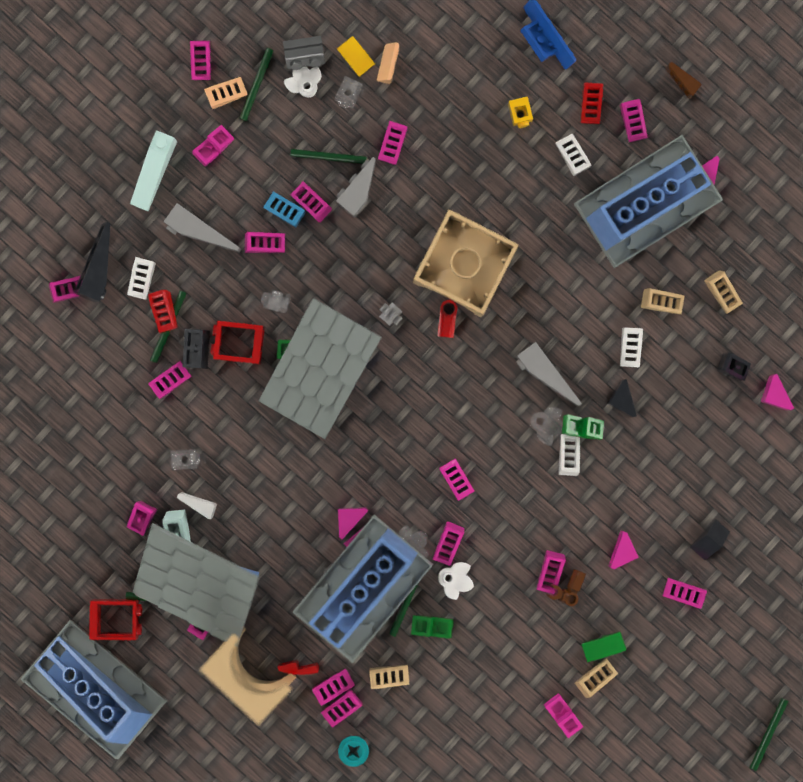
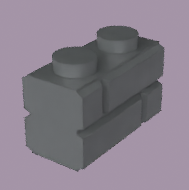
M321 36L283 41L287 69L299 70L306 66L319 67L321 64H325Z

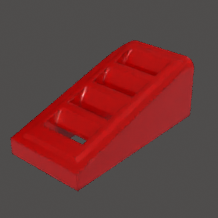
M584 83L580 123L600 124L603 84ZM588 90H597L598 93H588ZM587 98H597V101H587ZM586 106H597V109H586ZM585 114H596V118L585 117Z
M163 289L148 294L158 332L163 333L177 329L171 292ZM163 305L166 306V308H162V309L159 308L160 306H163ZM168 313L167 316L161 317V314ZM170 320L171 323L163 325L162 322Z

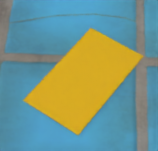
M353 36L337 48L359 77L375 65L374 61Z

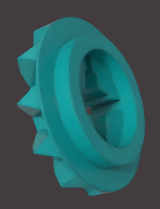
M350 735L340 743L338 755L340 760L347 766H360L368 758L369 747L360 736ZM349 745L353 748L359 746L357 750L358 756L354 753L347 756L350 752Z

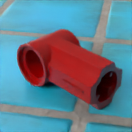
M446 300L440 306L437 336L454 338L458 308L457 304L452 300ZM446 303H452L454 306V311L451 314H446L443 310Z

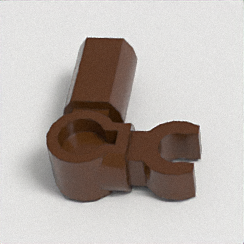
M574 569L567 585L568 590L551 584L550 587L555 589V593L553 595L547 593L546 596L553 600L558 599L568 606H575L579 600L577 592H580L586 573Z

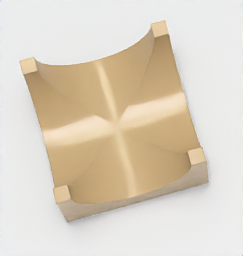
M448 210L413 279V283L437 292L469 309L475 315L482 317L518 244Z
M243 627V631H242L241 637H242L243 633L246 631V628H245V627ZM233 634L209 657L200 670L259 725L290 692L292 688L289 685L297 676L295 674H287L273 681H265L253 677L241 664L238 647L235 646L239 638Z

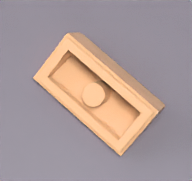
M395 42L385 45L377 76L378 82L386 84L392 82L399 52V43Z

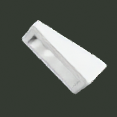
M573 134L555 143L573 176L592 166ZM569 141H572L573 144L569 145L566 148H563L562 145ZM575 147L576 151L570 154L566 153L568 150ZM579 154L580 157L571 161V157ZM582 160L583 164L578 167L574 166V164Z
M135 257L127 295L147 299L156 265L155 262ZM139 266H148V270L141 269ZM138 272L147 274L146 278L137 276ZM136 280L144 281L145 285L137 284L135 282ZM134 287L144 289L143 293L133 291Z
M622 328L620 366L640 367L642 328ZM627 334H637V338H627ZM627 342H636V346L627 345ZM626 349L636 350V354L626 353ZM625 357H634L636 360L625 361Z
M561 434L559 475L577 476L580 472V437ZM565 442H575V445H565ZM565 450H575V453L565 452ZM565 457L574 458V461L565 460ZM565 465L574 466V468H565Z
M183 492L177 495L179 500L210 520L213 518L217 506L216 503Z

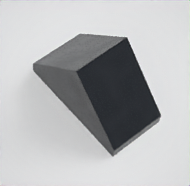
M726 352L722 354L717 371L745 381L751 363L733 353Z
M627 379L620 380L607 404L629 417H636L637 414Z
M715 519L690 548L703 560H706L723 546L730 531Z

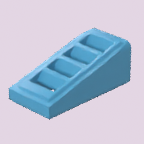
M274 191L263 207L295 228L306 213L304 209ZM275 198L279 199L275 207L272 209L270 206L272 205ZM283 202V203H285V205L283 206V208L281 209V211H280V213H279V212L277 211V209L279 208V206H280L281 203ZM290 206V211L286 216H284V212L286 211L287 207ZM294 210L298 211L293 220L289 219Z

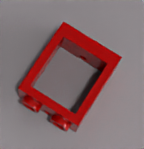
M217 321V325L213 326V336L216 337L215 344L211 345L210 354L213 355L215 360L261 365L265 326ZM223 327L255 330L252 358L220 355Z
M91 600L89 640H137L139 635H142V624L139 623V616H142L143 610L142 604H139V600ZM101 605H133L132 633L101 632Z

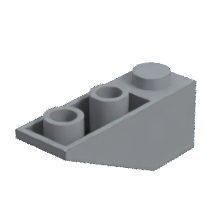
M374 157L371 160L367 159L362 164V171L358 175L355 173L349 180L350 185L346 190L342 188L336 196L338 198L336 200L337 204L354 218L367 204L376 163Z

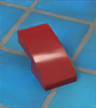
M296 659L279 663L277 666L278 671L288 674L307 675L319 673L318 662L299 667L298 660Z

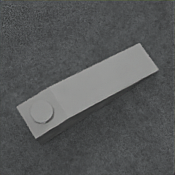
M178 203L164 220V223L168 225L166 229L174 235L178 232L183 236L235 252L241 251L240 247Z
M536 342L516 356L518 359L516 363L522 371L526 369L528 373L574 405L579 406L582 404Z

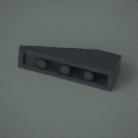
M108 222L102 223L74 291V294L94 303L103 300L107 291L105 287L107 284L111 224Z

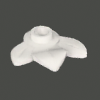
M306 66L299 70H293V77L284 80V84L290 92L300 93L302 96L310 98L317 92V83L321 80V71L318 67H313L309 70Z
M457 562L451 568H444L439 572L438 581L444 586V592L449 598L457 600L459 591L467 592L474 587L472 580L467 576L471 567L469 564ZM447 575L451 576L449 581L445 580Z

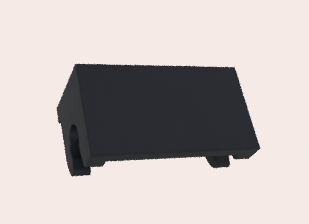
M185 329L183 367L208 369L210 331Z

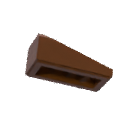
M670 62L666 67L667 72L684 94L691 99L702 84L673 62Z

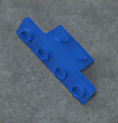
M529 0L523 9L532 20V23L524 26L520 30L541 62L555 55L564 69H568L576 62L573 52L568 48L540 4L536 0Z

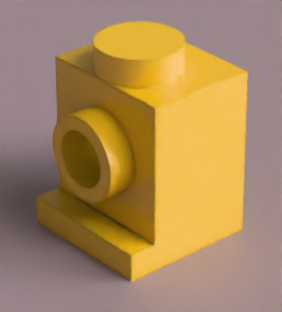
M528 96L508 102L513 126L518 125V128L529 126L533 116ZM522 112L524 116L519 118L517 113Z

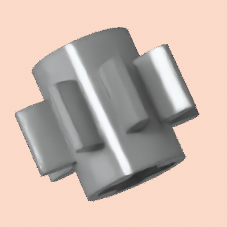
M385 303L379 309L382 312L379 317L389 326L392 323L397 325L403 319L399 316L402 311L394 303H391L389 306Z

